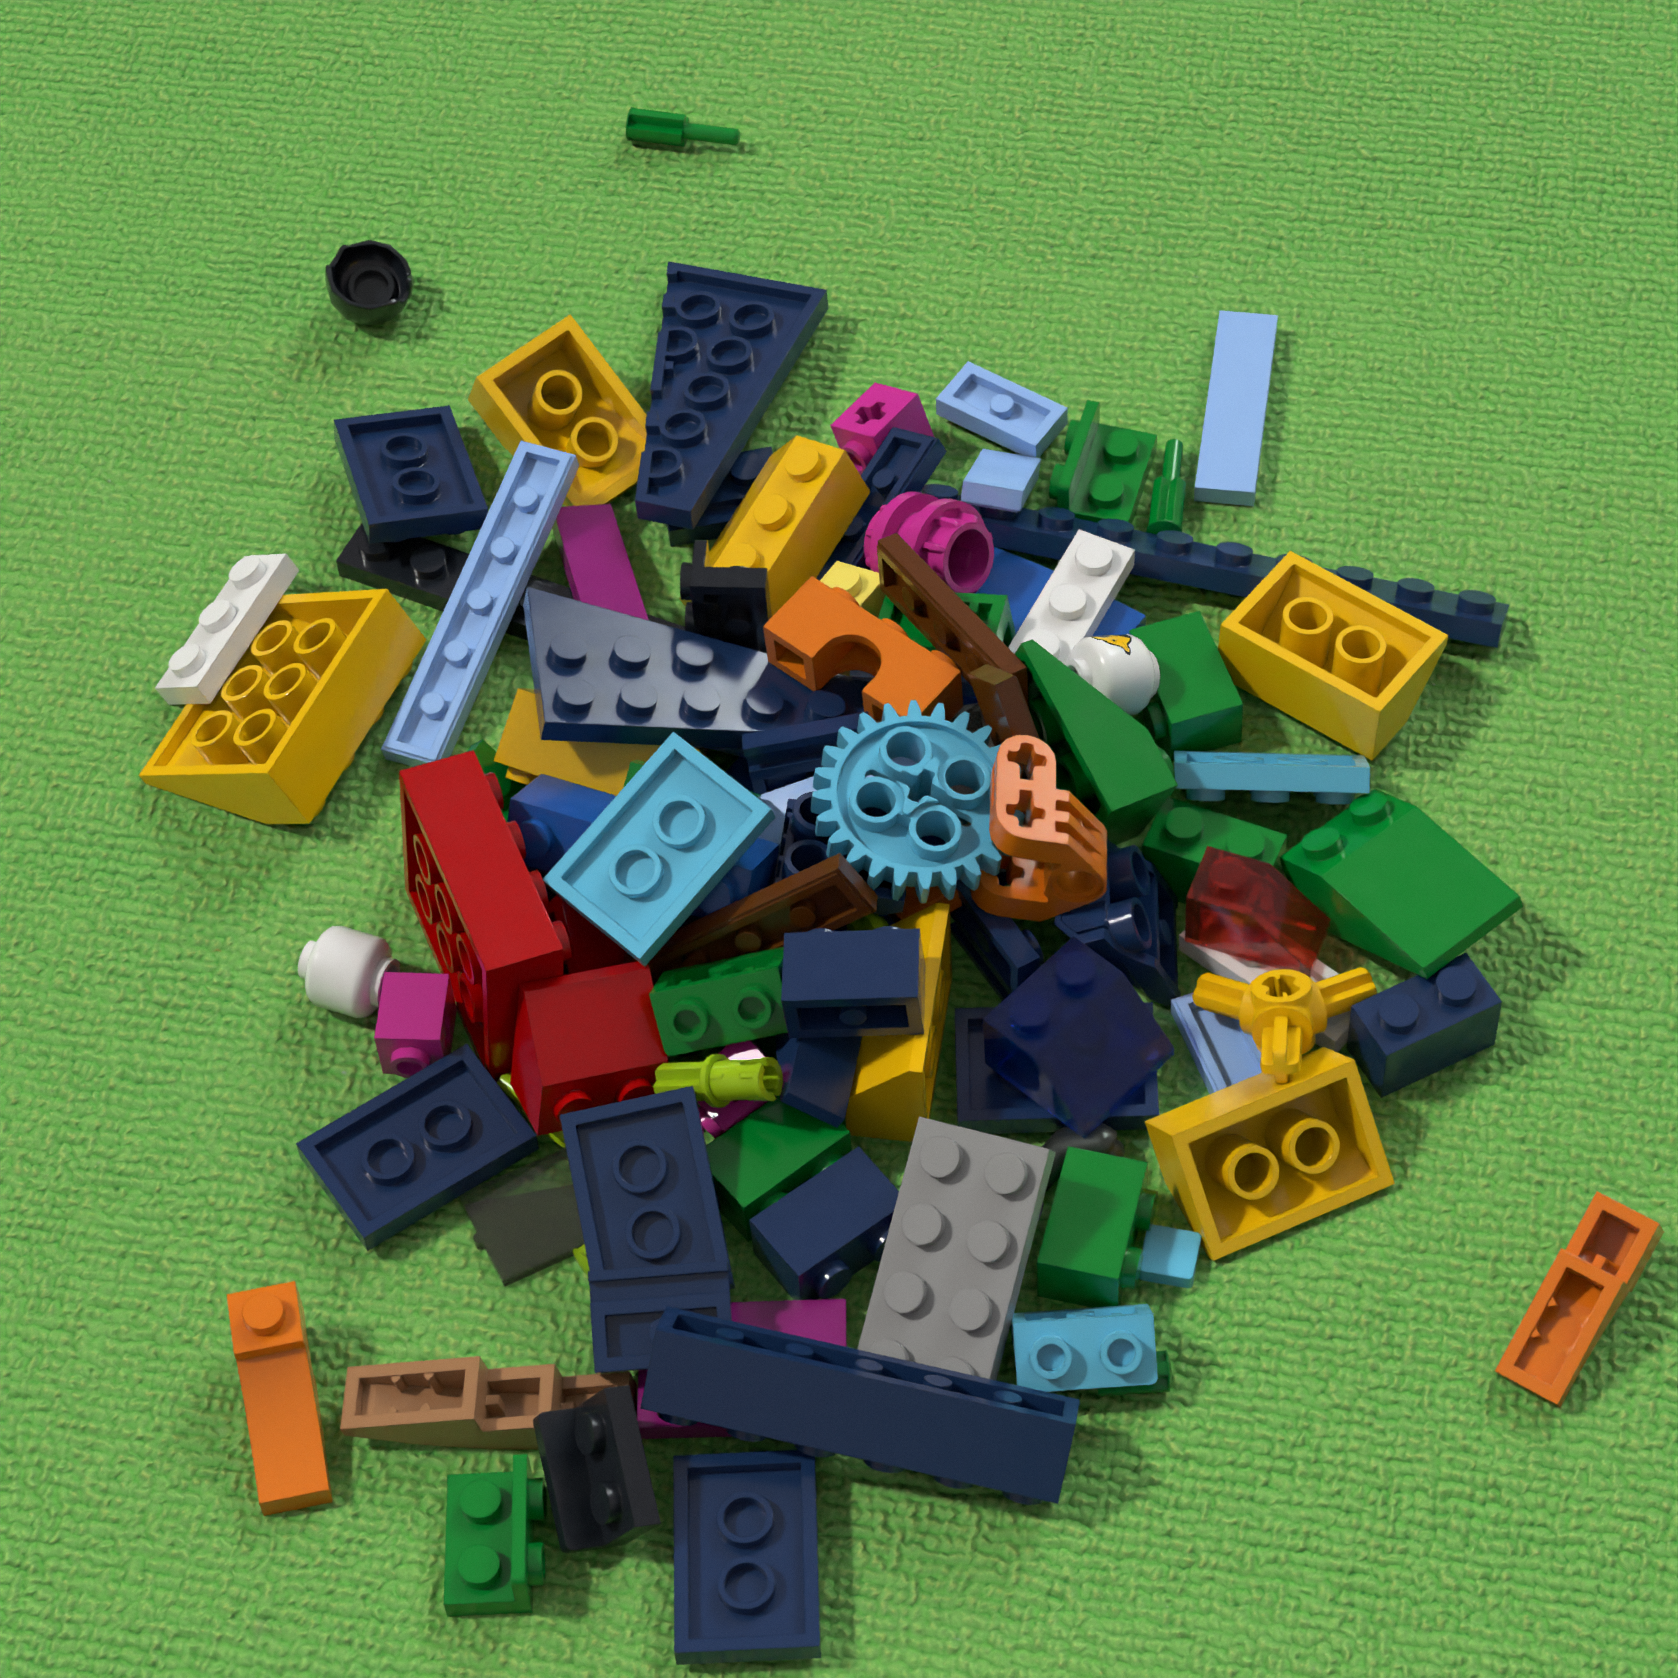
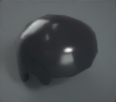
M366 240L351 245H342L325 269V282L331 304L347 320L365 326L383 324L395 318L403 311L412 295L414 278L411 275L409 264L389 244Z

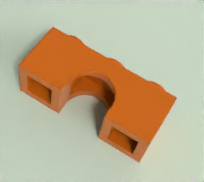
M813 576L763 626L768 662L812 691L821 690L831 678L845 671L859 670L875 676L863 688L862 697L864 712L868 711L869 716L877 723L882 721L883 707L887 703L895 709L899 717L907 716L911 700L917 701L922 716L929 717L936 705L943 703L945 720L950 721L963 707L961 671L951 658L938 650L930 652L910 639L904 629L896 622L888 618L880 620L860 607L856 599L846 590L840 587L830 588Z

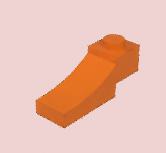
M1597 1191L1565 1250L1561 1248L1495 1372L1550 1403L1561 1407L1601 1335L1628 1293L1633 1291L1664 1233L1660 1223Z
M292 1281L226 1294L233 1350L245 1406L258 1500L263 1516L332 1503L317 1384L311 1365L304 1308L296 1282Z

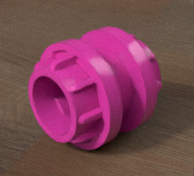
M905 492L896 496L887 505H882L867 527L864 538V554L866 565L870 567L871 571L879 573L878 540L898 533L955 593L976 594L990 574L994 560L993 537L991 532L987 530L979 512L966 502L946 498L938 499L933 495L920 492Z

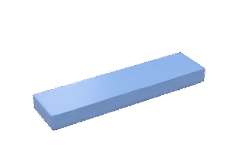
M1219 311L1195 481L1194 501L1254 506L1278 315Z

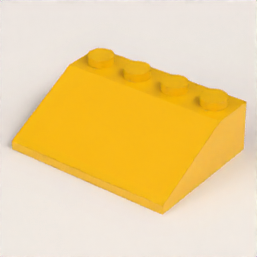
M388 589L283 595L211 704L185 705L139 774V777L147 785L264 824H310L313 818L322 811L326 797L342 772L353 762L356 750L372 725L381 718L384 706L394 690L412 669L413 661L427 639Z

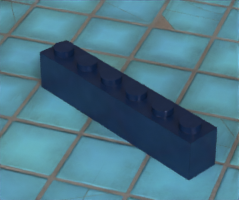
M667 1306L655 1330L640 1409L657 1412V1416L660 1419L674 1425L691 1426L701 1422L726 1428V1432L729 1435L744 1441L758 1442L766 1438L793 1443L797 1450L810 1456L831 1457L836 1453L863 1459L868 1467L877 1471L900 1473L905 1469L933 1475L935 1481L947 1487L968 1489L978 1485L1000 1490L1006 1498L1014 1502L1037 1505L1043 1501L1057 1504L1059 1502L1080 1400Z

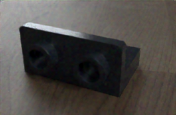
M695 540L692 563L682 562L680 571L681 600H691V602L686 603L685 631L767 653L763 626L772 617L767 568H747L744 566L711 567L708 540Z
M629 1385L604 1388L576 1408L542 1412L533 1419L560 1549L563 1553L569 1554L626 1545L661 1524Z

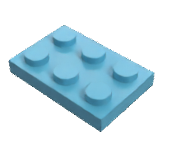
M672 732L543 878V881L548 889L645 967L776 817L769 806L675 732Z
M1174 751L1175 780L1178 784L1176 789H1186V799L1220 801L1225 800V790H1249L1252 801L1278 803L1289 802L1290 791L1313 792L1318 803L1351 804L1355 799V793L1370 792V766L1364 755Z

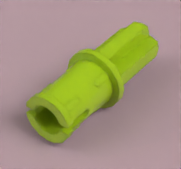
M711 1054L702 1062L661 1064L655 1070L656 1082L653 1086L655 1094L693 1086L697 1101H705L711 1107L723 1108L733 1100H776L775 1096H779L782 1091L783 1073L780 1064L773 1057L730 1060L724 1054Z

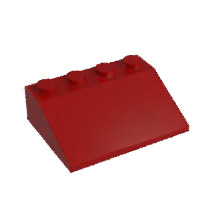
M474 750L399 771L405 890L441 974L450 975L456 1009L474 1052L497 1083L499 1077L509 1073L512 1068L519 984L563 976V961L570 959L572 954L569 938L563 923L560 920L551 922L546 911L549 901L541 874L538 870L529 872L523 859L526 858V848L521 830L515 820L506 822L501 810L504 809V800L498 779L493 772L484 774Z

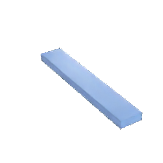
M520 441L381 748L385 759L414 767L451 756L577 473L579 463L576 455Z

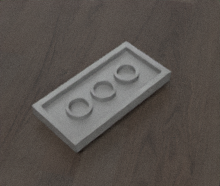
M919 1116L857 1349L996 1381L1056 1152L1047 1148Z

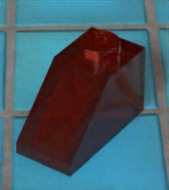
M1207 846L1186 897L1185 942L1277 969L1299 971L1311 977L1330 928L1331 919L1271 864Z

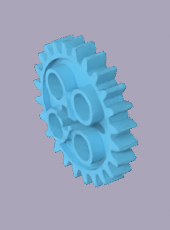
M916 700L910 701L907 716L901 717L898 716L895 709L889 703L884 704L882 721L879 723L865 712L859 714L858 734L842 726L838 730L837 747L827 745L824 747L821 763L823 767L815 768L813 788L817 791L812 792L811 812L820 814L816 819V836H831L827 844V857L830 858L838 853H841L842 856L847 854L846 860L857 872L864 869L869 873L867 884L873 890L883 880L892 883V898L896 901L903 895L906 886L915 887L920 903L927 902L930 887L938 886L942 894L948 900L954 898L957 880L960 879L967 887L975 891L980 883V869L996 876L1001 865V855H1009H1006L995 846L989 831L991 772L1000 746L988 747L992 728L987 725L974 733L967 730L970 713L966 711L960 714L953 723L945 720L943 703L936 705L930 717L922 716ZM905 757L917 764L902 766L896 764L891 759ZM964 785L974 790L975 793L963 795L956 793L950 787ZM866 807H876L882 809L887 815L873 817L866 815L861 810ZM1016 810L1014 816L1018 818L1019 826L1022 827L1025 814L1020 812V810ZM965 824H971V825L968 826V827L962 826V825H965ZM933 835L943 839L946 844L933 846L926 844L920 838Z

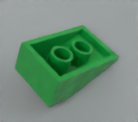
M1031 639L1021 643L1015 655L1027 667L1029 711L1040 740L1048 744L1055 755L1057 789L1070 791L1105 826L1107 838L1113 844L1118 845L1138 837L1178 786L1170 757L1162 748L1157 747L1146 727L1037 642Z
M1375 788L1369 793L1354 799L1348 808L1322 827L1306 834L1300 843L1279 857L1300 919L1426 979L1523 907L1521 897L1422 810L1413 804Z

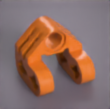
M1015 735L1007 738L999 746L991 772L989 831L995 846L1006 855H1009H1001L1000 869H1006V882L1011 886L999 885L997 876L980 869L979 887L975 891L972 889L970 891L972 899L977 906L987 913L1001 917L1041 922L1092 903L1101 898L1107 891V830L1070 791L1056 789V759L1054 752L1048 744L1039 738L1029 735ZM1017 763L1027 765L1028 773L1032 774L1030 780L1020 779V767ZM1016 810H1020V812L1025 814L1022 827L1019 826L1018 818L1014 816Z

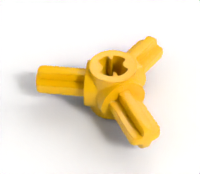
M1362 967L1318 982H1314L1309 976L1299 971L1290 969L1265 972L1256 977L1250 984L1207 972L1198 978L1192 999L1193 1003L1203 1010L1239 1020L1243 1033L1253 1037L1257 1049L1261 1052L1260 1068L1262 1073L1274 1075L1276 1083H1286L1289 1081V1074L1300 1071L1301 1055L1313 1048L1316 1042L1315 1035L1324 1032L1327 1028V1019L1351 1011L1352 1005L1376 995L1377 989L1370 972Z

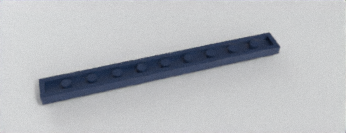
M943 484L925 485L920 492L933 495L938 499L961 500V495H958V491L955 488ZM971 505L979 512L987 530L991 532L994 547L1061 560L1080 529L1134 549V566L1129 574L1247 597L1287 555L1282 554L1277 558L1253 554V550L1249 546L1234 542H1223L1217 546L1193 542L1192 536L1180 531L1165 530L1157 534L1134 530V526L1131 523L1119 519H1102L1098 523L1077 519L1073 512L1058 507H1045L1039 511L1022 508L1021 511L1015 513ZM1301 556V557H1303V558H1305V559H1307V560H1309V561H1311V562L1313 563V561L1310 560L1309 558L1304 557V556ZM1342 566L1337 570L1324 568L1447 634L1450 639L1498 648L1506 627L1510 605L1496 602L1495 597L1488 593L1464 590L1459 594L1434 590L1433 584L1416 578H1403L1398 580V582L1374 578V574L1371 571L1356 566Z

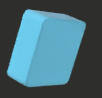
M1152 1224L1151 1230L1146 1231L1139 1278L1143 1281L1191 1288L1201 1247L1200 1233Z

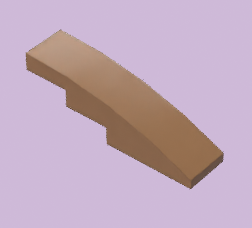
M480 1356L347 1367L340 1430L345 1436L418 1445L478 1449L539 1450L533 1426V1419L537 1415L547 1411L576 1408L604 1388L625 1385L630 1386L635 1408L637 1384L630 1371L563 1377L555 1364L488 1369Z

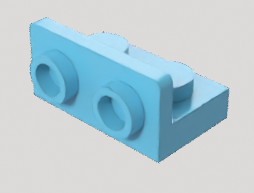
M1148 1304L1013 1314L1011 1336L1015 1353L1016 1381L1018 1386L1051 1392L1152 1385L1158 1379L1154 1317Z

